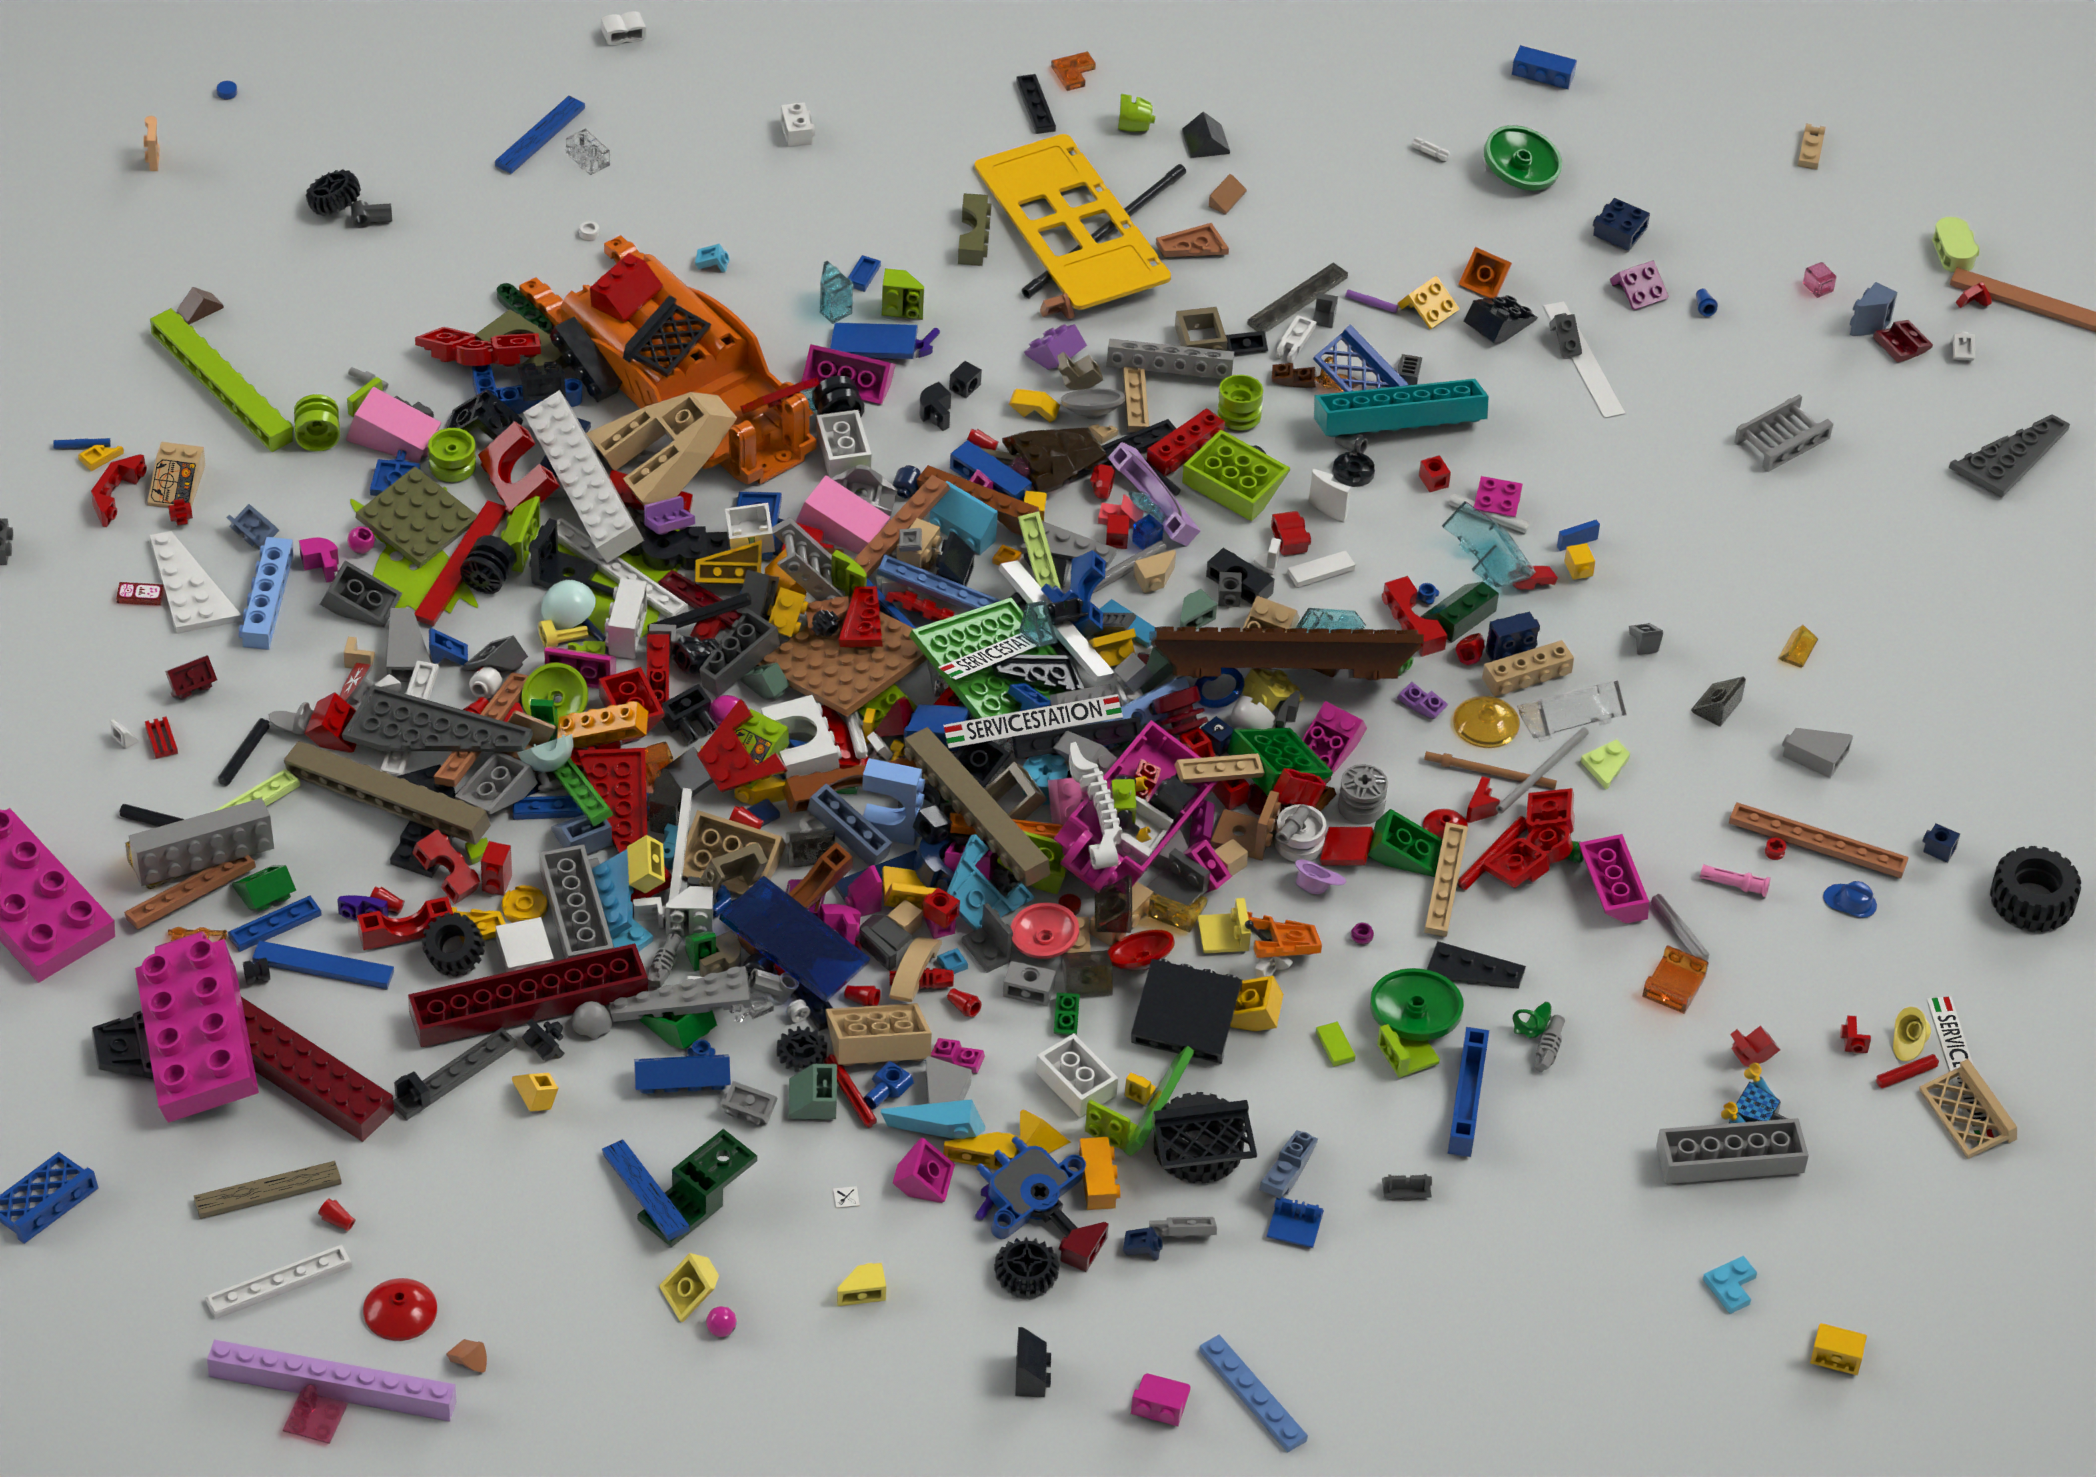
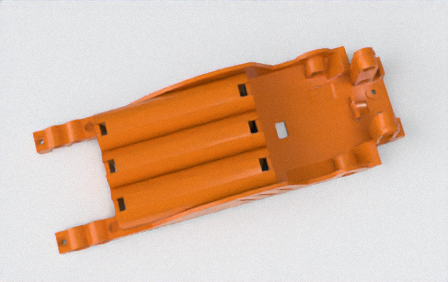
M621 235L604 243V253L611 259H614L616 264L628 253L646 261L663 284V288L625 323L591 307L590 285H583V290L577 293L570 291L564 300L559 295H555L547 284H543L537 277L519 285V291L551 321L553 327L573 317L578 320L621 379L622 384L619 389L640 409L689 392L718 395L736 415L737 419L715 452L702 466L703 469L720 464L735 479L747 485L754 481L762 484L804 462L805 454L816 449L817 439L809 433V416L815 413L809 408V402L802 393H795L790 398L781 399L782 403L775 407L769 408L768 405H765L751 412L742 413L740 406L794 385L791 382H784L782 384L769 372L758 339L747 325L716 299L704 292L687 287L655 256L640 253L632 242L627 241ZM670 295L677 299L676 305L711 324V328L668 377H664L635 359H632L631 362L623 359L626 343ZM677 313L673 316L674 320H684V317ZM686 325L676 326L678 332L688 331ZM691 325L692 330L702 329L699 325ZM672 327L662 328L664 333L674 332ZM680 337L682 343L691 342L690 337ZM666 338L667 344L677 343L676 338ZM661 339L651 340L653 345L663 344ZM679 349L669 350L671 355L680 354ZM665 350L655 351L656 356H666ZM650 351L640 353L644 357H652ZM699 352V360L695 361L691 355ZM668 361L658 362L660 366L666 369L670 366Z

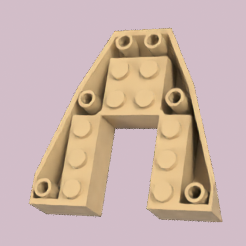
M689 392L646 406L589 431L586 435L615 471L666 433L672 439V443L623 478L634 496L645 506L677 497L712 456L737 417L718 395Z

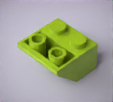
M885 268L882 285L881 316L923 320L924 286L906 270Z

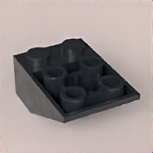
M1506 295L1503 297L1473 300L1464 322L1493 343L1507 341L1536 321L1538 317L1532 313L1530 308L1521 306L1514 297Z

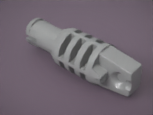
M672 933L668 934L664 946L657 950L649 969V986L662 987L670 975L677 959V948L682 940L679 935L674 934L673 936Z
M1561 1015L1552 1016L1548 1029L1541 1035L1534 1068L1539 1072L1547 1070L1550 1065L1554 1064L1562 1042L1561 1031L1565 1023V1019Z

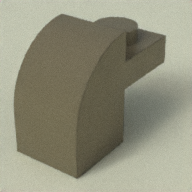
M1065 352L1057 355L1059 361L1057 367L1067 388L1071 390L1089 389L1103 381L1100 367L1090 355L1083 357L1075 363Z
M732 930L716 936V953L700 960L701 977L741 966V944Z

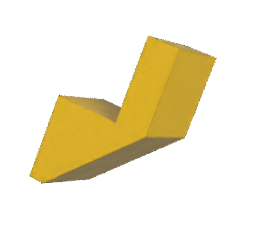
M1015 389L1008 404L1023 417L1035 410L1050 423L1056 419L1060 404L1046 392Z

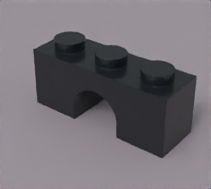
M1224 547L1207 561L1206 577L1219 584L1220 572L1241 573V598L1253 605L1256 596L1268 599L1273 594L1275 581L1273 577Z

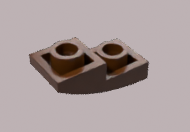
M1293 363L1272 365V382L1289 387L1313 388L1316 387V368L1294 369Z

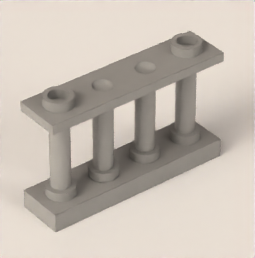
M1799 394L1792 399H1787L1784 403L1749 422L1739 425L1736 429L1734 443L1738 445L1748 440L1764 454L1762 468L1769 472L1830 439L1833 423L1829 419L1821 423H1816L1800 409L1802 396ZM1795 415L1810 429L1801 432L1786 418ZM1779 423L1794 437L1785 440L1771 426ZM1763 431L1778 446L1769 448L1755 435Z
M790 517L772 527L773 534L786 546L787 557L777 562L782 570L817 601L844 597L833 586L831 577L832 555Z

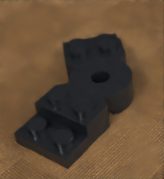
M631 506L627 508L644 541L626 552L632 556L642 554L643 562L652 569L659 571L672 570L676 568V564L680 563L681 567L685 570H695L696 560L728 551L727 532H706V526L687 527L679 531L672 530L668 531L667 534L660 535L645 526L644 512L641 514Z
M440 764L397 776L399 779H406L410 783L425 786L429 790L443 793L455 799L454 787L435 784L434 775L440 769ZM410 820L400 835V843L390 857V864L432 878L440 865H433L426 870L412 852L416 843L434 832L435 829ZM441 832V834H444L448 837L452 846L451 836Z

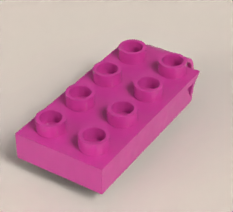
M1150 720L1103 776V779L1107 781V789H1110L1111 780H1114L1116 775L1126 774L1133 776L1140 760L1143 759L1161 768L1157 783L1150 796L1151 799L1163 780L1175 776L1177 771L1174 764L1177 760L1201 757ZM1218 781L1191 783L1198 791L1185 809L1179 813L1156 849L1142 866L1128 856L1124 857L1117 852L1118 866L1101 869L1093 868L1088 847L1089 845L1101 844L1103 835L1093 800H1090L1087 795L1053 839L1062 846V852L1065 856L1060 864L1098 893L1105 887L1109 890L1119 889L1127 894L1186 823L1195 809L1199 807L1213 790Z
M11 808L7 810L0 809V942L31 976L40 983L115 937V920Z
M201 931L155 946V954L148 956L143 961L142 966L135 968L158 1107L166 1121L169 1123L258 1094V1085L236 967L228 951L225 939L212 943L207 939L205 933Z

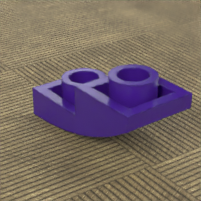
M358 895L339 896L337 899L338 914L347 919L357 921V915L381 911L383 915L388 917L387 901Z

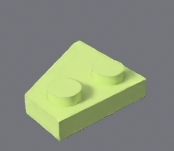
M1616 739L1582 755L1580 762L1605 789H1608L1613 778L1617 777L1620 773L1621 767L1625 766L1628 762L1630 753Z

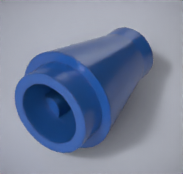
M1699 289L1696 292L1699 313L1707 317L1714 315L1718 307L1717 301L1706 289Z

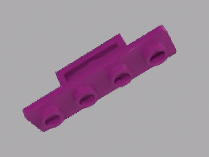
M1204 800L1195 809L1191 820L1189 847L1206 839L1211 845L1215 804Z

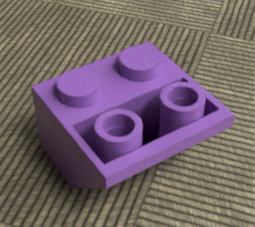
M1063 324L1056 329L1050 328L1043 333L1044 337L1041 339L1037 338L1029 343L1030 347L1024 353L1049 370L1059 365L1057 355L1065 352L1071 358L1085 348L1087 344L1075 324L1070 326Z

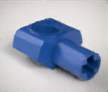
M888 1061L873 1075L872 1080L876 1086L864 1096V1100L870 1108L876 1109L886 1098L900 1097L914 1084L913 1077L895 1063Z

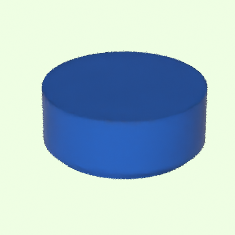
M222 81L217 85V95L222 99H232L237 95V85L232 81Z

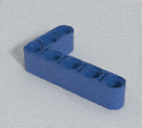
M490 364L472 366L475 395L488 389L516 414H523L526 410L543 401H523L522 385L496 388ZM575 378L565 379V399L571 407L580 405L582 403L581 381Z

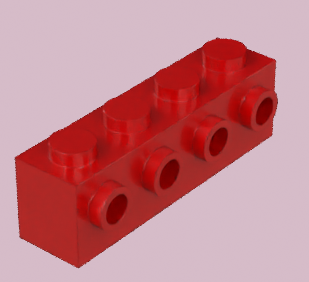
M1206 408L1149 447L1147 450V461L1165 476L1175 472L1220 430L1224 431L1225 421Z

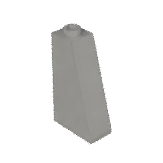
M391 608L386 672L387 675H392L400 682H410L417 660L431 662L413 608Z

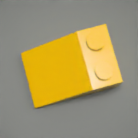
M1273 975L1242 980V991H1240L1231 1023L1232 1028L1250 1031L1277 1028L1284 994Z

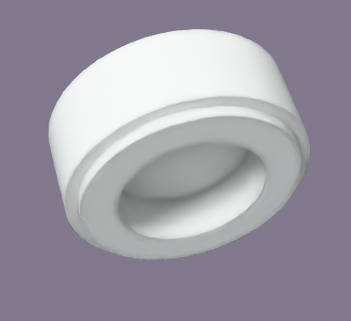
M587 221L579 226V236L584 240H595L600 235V227L595 222Z

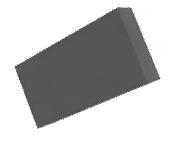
M867 925L861 928V946L887 970L891 971L896 968L897 952Z

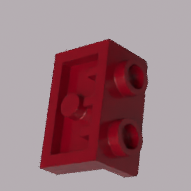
M208 655L165 671L172 688L170 694L172 697L178 696L179 699L192 695L191 690L197 688L200 691L212 687V682L217 681Z

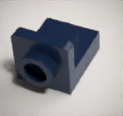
M1153 1227L1126 1231L1123 1251L1126 1256L1149 1253L1153 1260L1159 1259L1163 1242Z

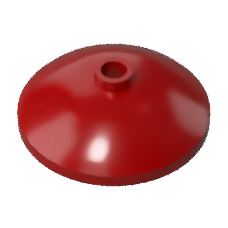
M1165 930L1137 932L1122 938L1107 951L1108 962L1119 969L1147 970L1149 969L1151 959H1164L1170 954L1175 945L1173 935Z
M408 1278L387 1280L374 1287L367 1295L363 1305L364 1320L372 1332L384 1339L393 1341L410 1340L422 1335L433 1325L437 1316V1301L433 1292L419 1281Z

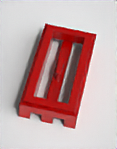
M167 716L162 717V721H159L158 718L153 719V723H150L149 720L145 721V728L155 758L178 754ZM161 727L165 728L171 750H168ZM156 728L163 749L162 752H159L152 729Z

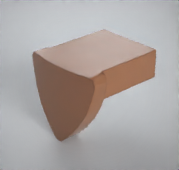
M1067 293L1043 300L1040 308L1043 317L1062 312L1068 319L1075 317Z
M463 1339L446 1353L450 1362L463 1364L473 1371L483 1373L486 1371L487 1355L483 1342Z

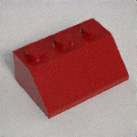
M628 253L590 287L591 307L625 323L663 288V284L646 261Z
M641 667L599 678V697L605 708L610 705L618 706L634 701L638 702L648 711L646 734L665 716ZM644 736L636 737V738H631V739H625V740H621V741H622V743H625V742H628V741H632V740H635V739L642 738V737H644Z

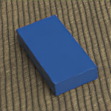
M862 255L847 278L846 286L865 292L881 267V261Z
M1596 519L1559 531L1557 548L1563 551L1566 550L1567 546L1597 540L1600 523Z

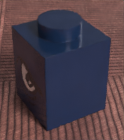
M1215 716L1202 726L1201 730L1211 740L1214 753L1221 756L1228 751L1233 728Z

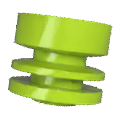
M1242 374L1229 376L1221 382L1219 386L1217 416L1225 421L1226 427L1234 430H1248L1260 423L1264 391L1262 384L1257 379Z
M322 394L308 395L297 401L294 406L295 439L298 445L309 451H325L335 446L340 439L339 408L337 403L329 396Z

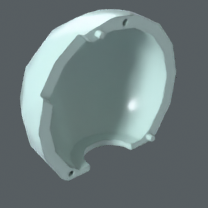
M575 580L560 581L550 587L545 593L541 604L542 617L544 620L551 619L555 629L573 628L591 615L595 608L596 598L590 588Z
M572 734L562 735L561 738L537 746L533 744L534 747L517 752L522 762L531 765L532 770L542 773L552 772L564 766L571 757L574 746Z

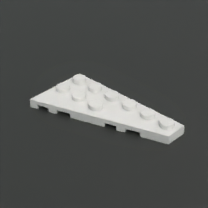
M172 531L150 535V542L176 633L242 621V615Z

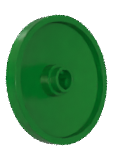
M1518 125L1499 127L1489 135L1484 145V158L1491 171L1501 180L1514 187L1533 191L1546 189L1556 182L1561 173L1562 158L1556 146L1547 137L1528 127Z
M1419 968L1400 969L1383 976L1373 987L1370 999L1371 1013L1380 1026L1388 1024L1391 1030L1397 1033L1398 1037L1417 1041L1433 1040L1449 1034L1460 1023L1464 1007L1462 994L1451 980L1439 973Z

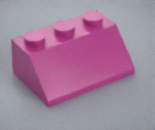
M546 647L544 650L545 664L563 663L570 665L583 676L587 687L599 689V678L616 674V656L556 647Z

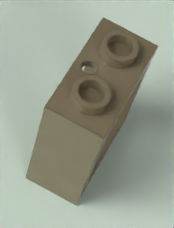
M1217 307L1176 311L1175 329L1181 346L1227 351V338ZM1214 328L1217 336L1216 339L1190 341L1188 330Z
M1013 762L985 790L997 802L1013 786L1019 783L1028 796L1008 815L1011 819L1025 820L1047 798L1028 771L1016 762Z

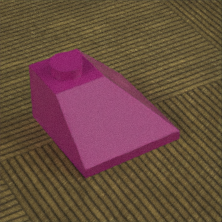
M920 1138L898 1163L892 1183L908 1197L943 1203L946 1200L955 1164L925 1138Z

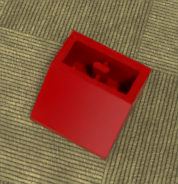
M334 692L317 701L304 734L319 747L352 753L357 744L343 740L342 733L356 710Z

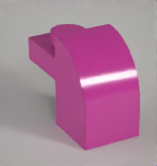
M320 537L299 540L300 557L304 570L322 567L326 583L332 582L335 577L334 572H338L337 564H339L337 546L332 541Z
M820 904L818 926L822 934L841 935L846 945H855V938L859 936L861 913L857 909L846 905Z

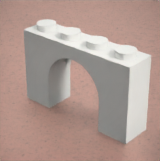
M813 695L761 708V714L787 726L789 734L804 732L814 736L807 744L779 751L780 759L788 770L784 773L786 779L794 775L804 776L814 772L822 773L839 768L838 759L842 758L838 745H834V734L832 731H828L827 718L822 717L821 705L819 702H815Z

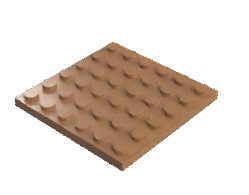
M880 612L883 647H840L839 637L844 619L838 621V630L830 637H823L821 634L819 636L817 634L810 635L809 627H806L773 652L766 655L756 666L777 662L790 684L789 687L806 696L813 695L814 700L848 717L928 659L909 636L914 628Z

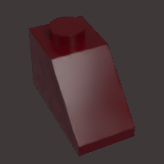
M1101 1222L1073 1229L1067 1238L1064 1237L1059 1245V1251H1061L1060 1261L1087 1272L1108 1238L1109 1223Z

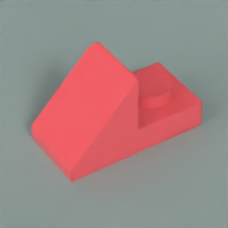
M1123 495L1122 505L1101 503L1098 524L1107 525L1108 514L1129 516V528L1141 530L1144 511L1128 496Z

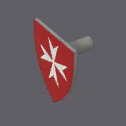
M356 663L341 690L340 697L347 702L352 698L359 702L366 689L369 690L372 685H375L366 678L373 665Z

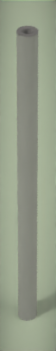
M1585 727L1581 728L1497 805V812L1503 813L1583 740L1589 734L1588 729Z

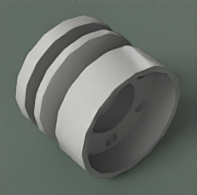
M1360 764L1348 768L1343 773L1338 809L1346 820L1364 825L1376 822L1383 815L1388 780L1382 770L1372 765Z

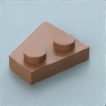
M848 596L808 603L806 614L810 635L816 634L812 630L814 626L812 618L820 610L833 611L839 618L837 622L846 618L850 605Z

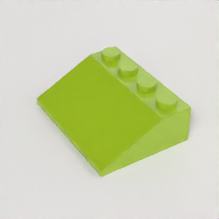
M1220 430L1184 464L1182 483L1244 518L1253 521L1265 509L1290 472V467Z

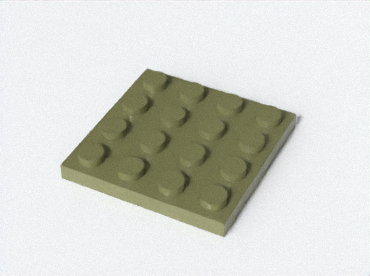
M413 467L357 511L355 518L417 567L421 568L467 531L478 515L417 467Z

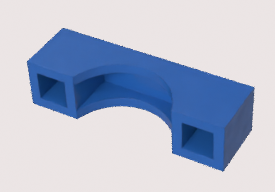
M1093 550L1073 558L1071 565L1070 589L1079 595V599H1082V612H1087L1088 615L1080 617L1078 621L1070 622L1084 638L1103 630V612L1090 602L1096 586L1105 579L1106 561Z

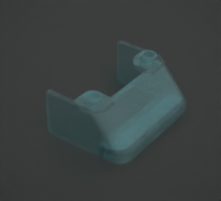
M1466 501L1442 525L1445 530L1458 538L1461 542L1459 546L1466 553L1472 552L1475 554L1479 562L1472 568V571L1482 577L1483 581L1491 588L1493 586L1499 588L1530 579L1536 573L1510 534Z

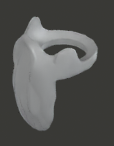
M304 702L298 708L297 713L274 711L268 715L270 722L276 727L294 734H304L313 710L308 702Z

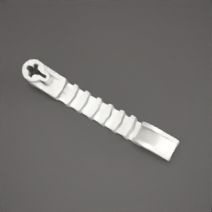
M1072 742L1069 755L1070 773L1072 778L1080 783L1081 791H1087L1089 799L1093 800L1103 835L1101 844L1089 845L1088 847L1092 866L1094 869L1118 866V854L1115 846L1121 844L1122 828L1119 827L1120 820L1117 818L1116 808L1114 809L1111 791L1107 789V781L1103 779V772L1099 771L1098 765L1086 760L1080 753L1077 743Z

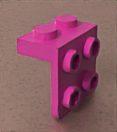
M1146 1373L1143 1375L1139 1389L1134 1391L1131 1414L1179 1426L1191 1387L1187 1383Z

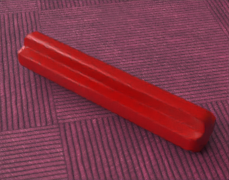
M1935 1054L1928 1055L1877 1075L1876 1083L1880 1088L1890 1086L1936 1068L1939 1060Z

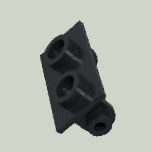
M1075 597L1064 600V604L1063 601L1049 603L1044 609L1047 617L1041 618V621H1048L1050 625H1062L1065 620L1078 621L1080 617L1086 616L1088 613L1082 612V599Z

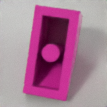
M875 865L869 866L848 886V897H845L846 906L857 909L861 913V917L881 911L882 880Z

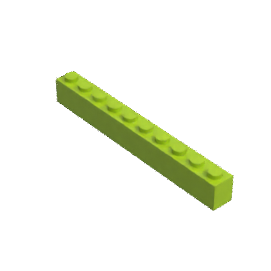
M170 308L150 318L151 334L271 452L293 442L294 428L289 420L286 421L278 409L273 408L267 399L256 391L252 384L249 385L244 380L242 374L237 373L231 364L220 356L216 349L210 347L204 337L201 338L193 326H189L180 314H177Z

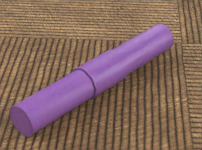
M1349 289L1345 295L1347 298L1396 313L1398 310V305Z

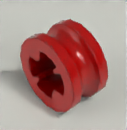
M1770 838L1766 843V856L1772 860L1782 859L1786 850L1785 841L1780 838Z

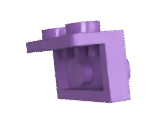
M681 496L644 506L645 526L657 534H667L668 531L686 529L687 526L695 524V516L684 509V501Z

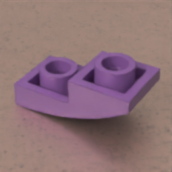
M1413 682L1405 687L1397 697L1400 702L1412 710L1432 719H1435L1448 706L1433 691L1427 694Z

